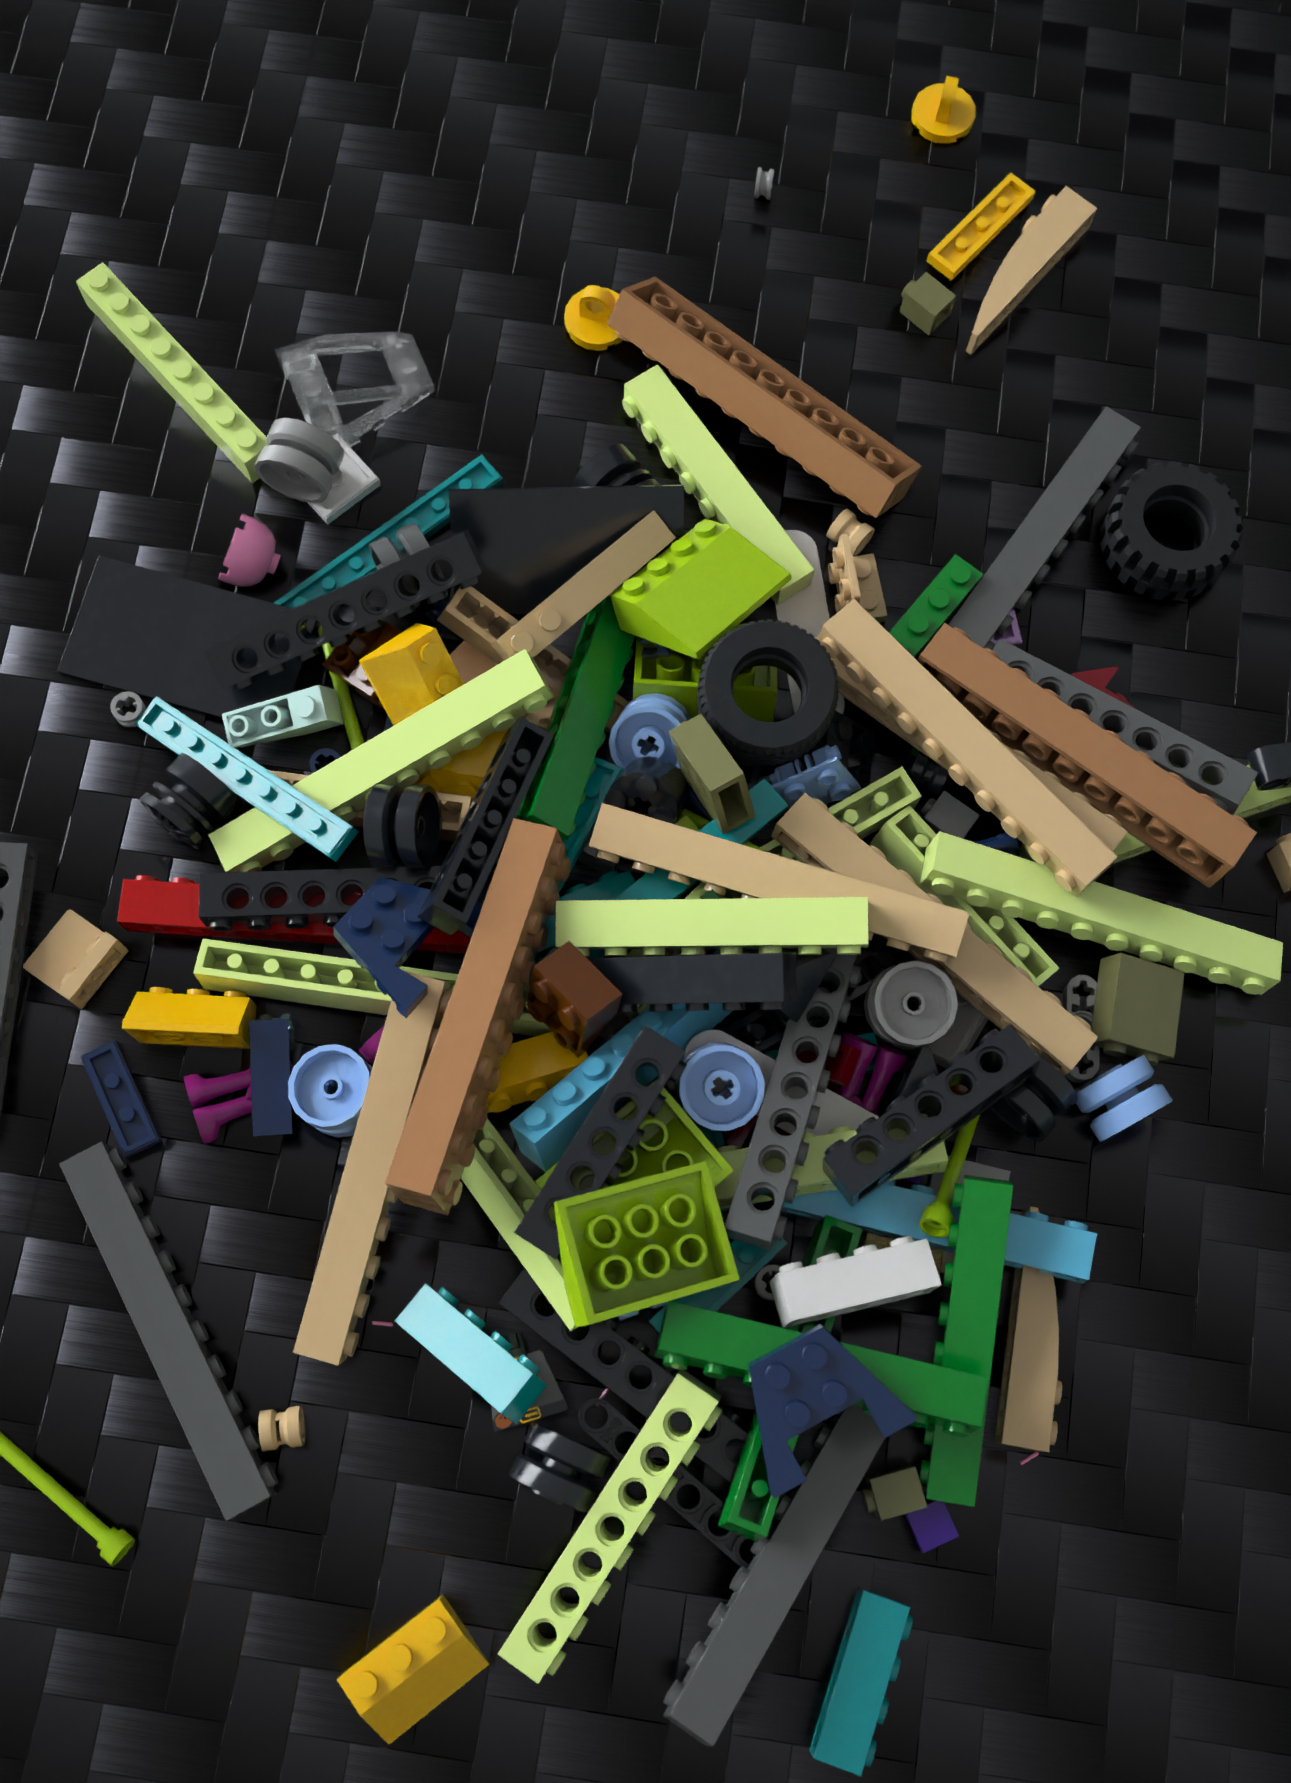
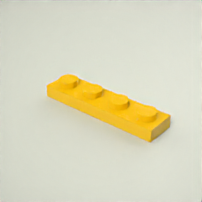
M1010 173L929 253L927 262L952 281L1033 200L1036 191Z

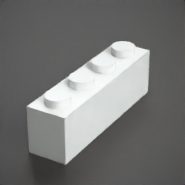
M906 1236L889 1242L890 1247L877 1250L876 1245L872 1244L853 1250L854 1256L840 1259L839 1253H833L817 1258V1264L803 1267L802 1262H794L781 1266L779 1268L780 1273L769 1283L782 1328L931 1293L942 1284L927 1238L913 1241L912 1236Z

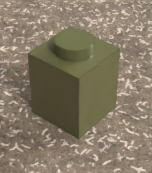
M925 272L917 281L911 280L903 289L901 294L903 300L899 312L926 334L930 335L950 316L956 295Z
M906 1466L864 1478L867 1488L861 1489L863 1501L867 1512H874L876 1519L882 1521L927 1508L915 1466Z

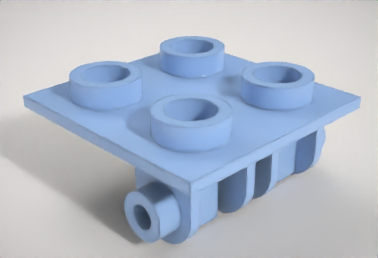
M826 745L811 752L814 762L809 754L804 755L807 770L804 769L800 759L797 758L794 760L795 765L793 762L775 768V773L769 775L773 784L771 786L789 805L788 809L804 793L811 798L821 800L826 805L832 801L844 800L851 793L861 789L859 783L839 760L842 759V756L836 745L832 747Z

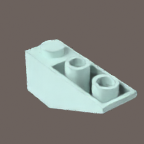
M321 685L222 714L228 744L234 748L311 734L344 724L336 690Z

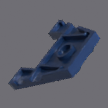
M379 877L334 926V936L362 969L366 968L376 980V986L382 993L390 996L395 1002L399 1013L407 1018L428 994V985L401 970L400 967L435 928V926L417 917L430 890ZM476 902L467 923L458 929L459 931L472 937L483 903Z
M821 1324L748 1363L769 1489L773 1498L807 1481L787 1440L860 1400L865 1401L884 1438L917 1421L913 1411L899 1400L886 1385L877 1379Z

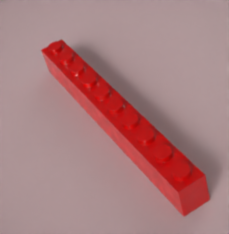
M137 875L135 880L123 879L117 922L126 931L341 945L334 936V928L325 927L323 923H308V927L304 929H290L285 924L271 925V928L267 930H251L246 925L233 926L231 931L210 930V927H206L198 917L199 884H195L194 880L177 877L173 878L172 882L158 881L156 877L148 875ZM358 892L349 894L344 904L353 906L363 894ZM319 893L312 895L308 899L307 905L310 907L321 905L325 895ZM275 896L270 902V907H282L287 901V896ZM238 897L233 902L232 909L244 908L249 902V897ZM435 927L416 950L466 954L471 937L459 930L449 935Z

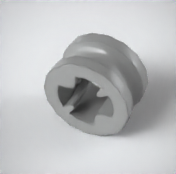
M758 167L754 198L763 195L766 197V200H770L774 169L764 172L761 167Z
M129 691L116 695L110 705L111 712L117 722L129 728L136 727V721L146 710V706L141 698L134 692ZM133 703L136 711L134 713L127 712L125 715L121 709L123 706L130 707Z
M767 1265L756 1274L754 1280L755 1289L763 1299L775 1301L773 1294L765 1291L766 1283L762 1278L765 1273H767L768 1277L772 1275V1272L780 1273L779 1268L781 1266Z

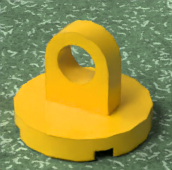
M946 76L945 84L937 83L927 86L918 93L912 107V123L914 127L916 124L920 130L919 133L925 139L935 143L949 144L956 142L957 138L962 136L964 138L969 134L976 117V106L971 96L962 88L957 87L959 78Z
M591 285L572 296L566 305L564 324L566 331H568L570 338L575 344L588 350L601 351L608 349V346L613 344L616 346L623 341V339L618 337L616 331L607 325L620 294L608 288Z

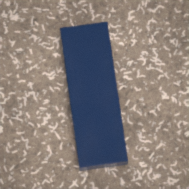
M288 1019L249 1021L253 1136L292 1134L291 1102L288 1098V1081L290 1078Z
M110 1041L81 1055L80 1058L124 1157L129 1158L162 1142L118 1041Z

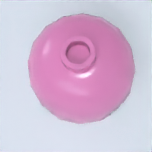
M242 513L239 520L246 522L243 530L236 527L223 563L225 567L229 568L226 575L220 572L218 579L231 585L248 587L260 583L267 572L274 575L281 555L274 553L276 540L273 532L266 524Z

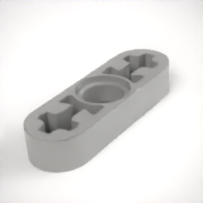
M1078 975L1073 977L1063 989L1062 1007L1073 1016L1084 1019L1090 1026H1092L1097 982L1090 976ZM1079 985H1083V990L1090 993L1083 1000V1010L1090 1009V1012H1072V1009L1076 1010L1080 1006L1079 995L1073 994V990L1079 987ZM1092 1045L1084 1054L1082 1061L1085 1064H1089V1068L1084 1070L1082 1074L1079 1073L1078 1067L1075 1066L1065 1076L1075 1083H1084L1094 1077L1099 1070L1100 1047Z

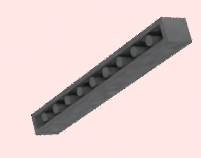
M1105 407L948 624L949 626L963 630L970 640L982 648L993 650L996 644L991 642V639L997 633L1003 636L1014 620L1009 615L1010 612L1015 608L1023 609L1032 595V592L1029 591L1031 585L1034 582L1040 585L1051 568L1047 565L1051 557L1058 559L1069 543L1065 540L1069 532L1073 534L1078 532L1087 517L1083 515L1086 508H1095L1104 494V491L1101 490L1105 482L1110 485L1122 468L1118 463L1122 458L1129 460L1136 450L1139 442L1135 438L1141 428L1140 426L1109 407Z
M101 1141L59 1163L225 1520H232L277 1495L273 1487L278 1484L276 1475L268 1462L264 1464L261 1462L256 1451L260 1447L258 1437L250 1425L245 1428L239 1413L243 1411L242 1404L233 1389L228 1392L221 1378L226 1375L225 1368L217 1354L211 1356L205 1344V1341L209 1340V1335L202 1321L199 1318L194 1321L188 1306L193 1304L192 1299L183 1284L177 1285L171 1273L176 1270L174 1261L166 1249L161 1251L155 1239L160 1234L153 1218L150 1215L144 1216L139 1203L143 1201L142 1194L134 1181L128 1182L123 1172V1169L127 1167V1163L121 1151L117 1147L112 1149L111 1146Z
M851 1405L838 1412L829 1427L823 1424L811 1444L816 1447V1450L809 1461L804 1458L799 1464L807 1481L794 1487L789 1496L783 1494L778 1500L774 1512L776 1519L767 1537L753 1543L750 1550L755 1554L748 1568L741 1566L734 1576L729 1587L734 1593L726 1606L720 1603L708 1622V1626L712 1628L710 1635L705 1643L698 1641L686 1661V1664L691 1668L683 1682L677 1679L673 1683L664 1699V1703L668 1705V1708L663 1716L705 1746H714L885 1439L873 1416L863 1413V1407Z

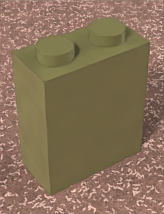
M702 714L686 720L668 731L681 772L723 835L756 817L743 771Z
M1124 953L1102 958L1100 960L1091 1031L1098 1038L1092 1045L1103 1048V1053L1111 1056L1121 1057L1129 1055L1136 1059L1145 1055L1151 1066L1158 1065V1061L1174 1058L1185 972Z

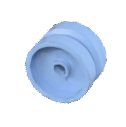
M659 693L643 694L629 701L614 723L609 738L610 753L615 764L625 769L634 760L651 756L657 757L656 760L666 764L670 762L680 769L668 731L677 727L680 723L691 719L685 707L673 697ZM648 736H652L656 740L650 739Z
M708 1042L695 1047L682 1059V1061L687 1063V1066L676 1082L675 1091L682 1108L697 1124L711 1130L730 1131L745 1125L758 1113L764 1099L765 1080L759 1064L746 1051L726 1042ZM719 1077L725 1081V1087L722 1091L715 1092L712 1090V1088L716 1087L713 1081Z
M337 1044L318 1046L305 1053L293 1067L288 1081V1098L295 1113L324 1134L337 1138L354 1136L373 1067L351 1048Z
M1145 1055L1134 1059L1124 1066L1119 1064L1091 1080V1085L1077 1092L1078 1101L1076 1104L1082 1113H1090L1104 1104L1108 1109L1107 1112L1093 1119L1090 1125L1100 1142L1173 1101L1163 1084H1154L1142 1092H1139L1136 1086L1151 1078L1154 1073V1069Z

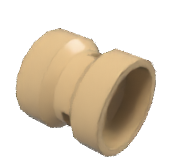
M847 508L835 519L826 536L834 543H837L840 535L848 534L852 556H857L868 544L875 529L867 523L861 524L857 521L856 515Z
M301 1406L288 1407L285 1412L279 1413L274 1409L260 1411L258 1429L262 1451L276 1450L279 1445L284 1444L291 1448L304 1446L305 1420Z

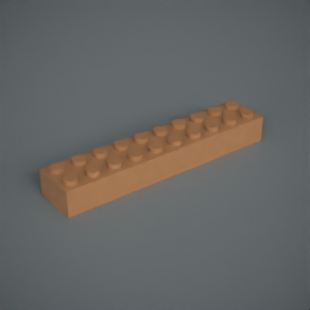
M657 277L621 290L607 323L608 326L616 331L618 337L624 341L632 342L642 349L643 354L647 358L658 361L667 367L672 376L685 380L692 385L700 396L711 399L722 407V411L725 414L737 418L749 426V430L754 435L764 437L774 444L779 453L792 457L802 465L807 473L820 477L829 484L832 491L852 500L857 504L861 512L877 518L904 498L922 468L919 463Z
M944 623L920 654L918 662L987 729L995 732L1000 737L1002 743L1012 750H1019L1030 758L1031 763L1040 770L1053 773L1059 778L1064 787L1073 793L1077 792L1084 795L1091 802V806L1103 814L1115 817L1121 823L1122 828L1128 831L1127 833L1208 888L1235 866L1257 832L1250 828L1243 818L1229 814L1217 806L1216 801L1212 797L1198 793L1190 788L1182 777L1173 772L1165 771L1156 765L1148 754L1135 751L1123 743L1122 738L1118 734L1110 730H1104L1092 722L1088 714L1078 709L1074 710L1062 702L1059 695L1054 691L1043 689L1031 681L1024 671L1012 668L1001 661L993 650L982 648L970 640L963 630L956 627L952 628Z
M515 818L512 821L385 1180V1184L405 1204L449 1215L451 1206L456 1205L461 1197L463 1184L460 1182L464 1167H469L473 1161L475 1154V1144H473L477 1129L481 1130L485 1125L488 1115V1107L485 1105L489 1093H494L498 1087L500 1080V1070L498 1067L502 1055L507 1056L512 1045L513 1035L510 1033L514 1020H519L523 1013L525 999L522 996L526 984H531L533 969L536 965L534 961L538 949L542 950L545 947L548 937L546 925L549 916L556 913V901L560 900L558 890L561 881L565 882L570 873L571 860L567 857L565 844L562 843L558 829L555 827Z

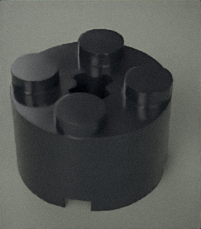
M641 757L631 762L611 785L605 796V803L675 824L685 810L689 797V787L683 773L670 762L666 764L656 760L657 757Z

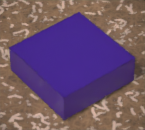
M932 1500L926 1503L927 1508L904 1514L922 1553L959 1537L949 1512L942 1501Z

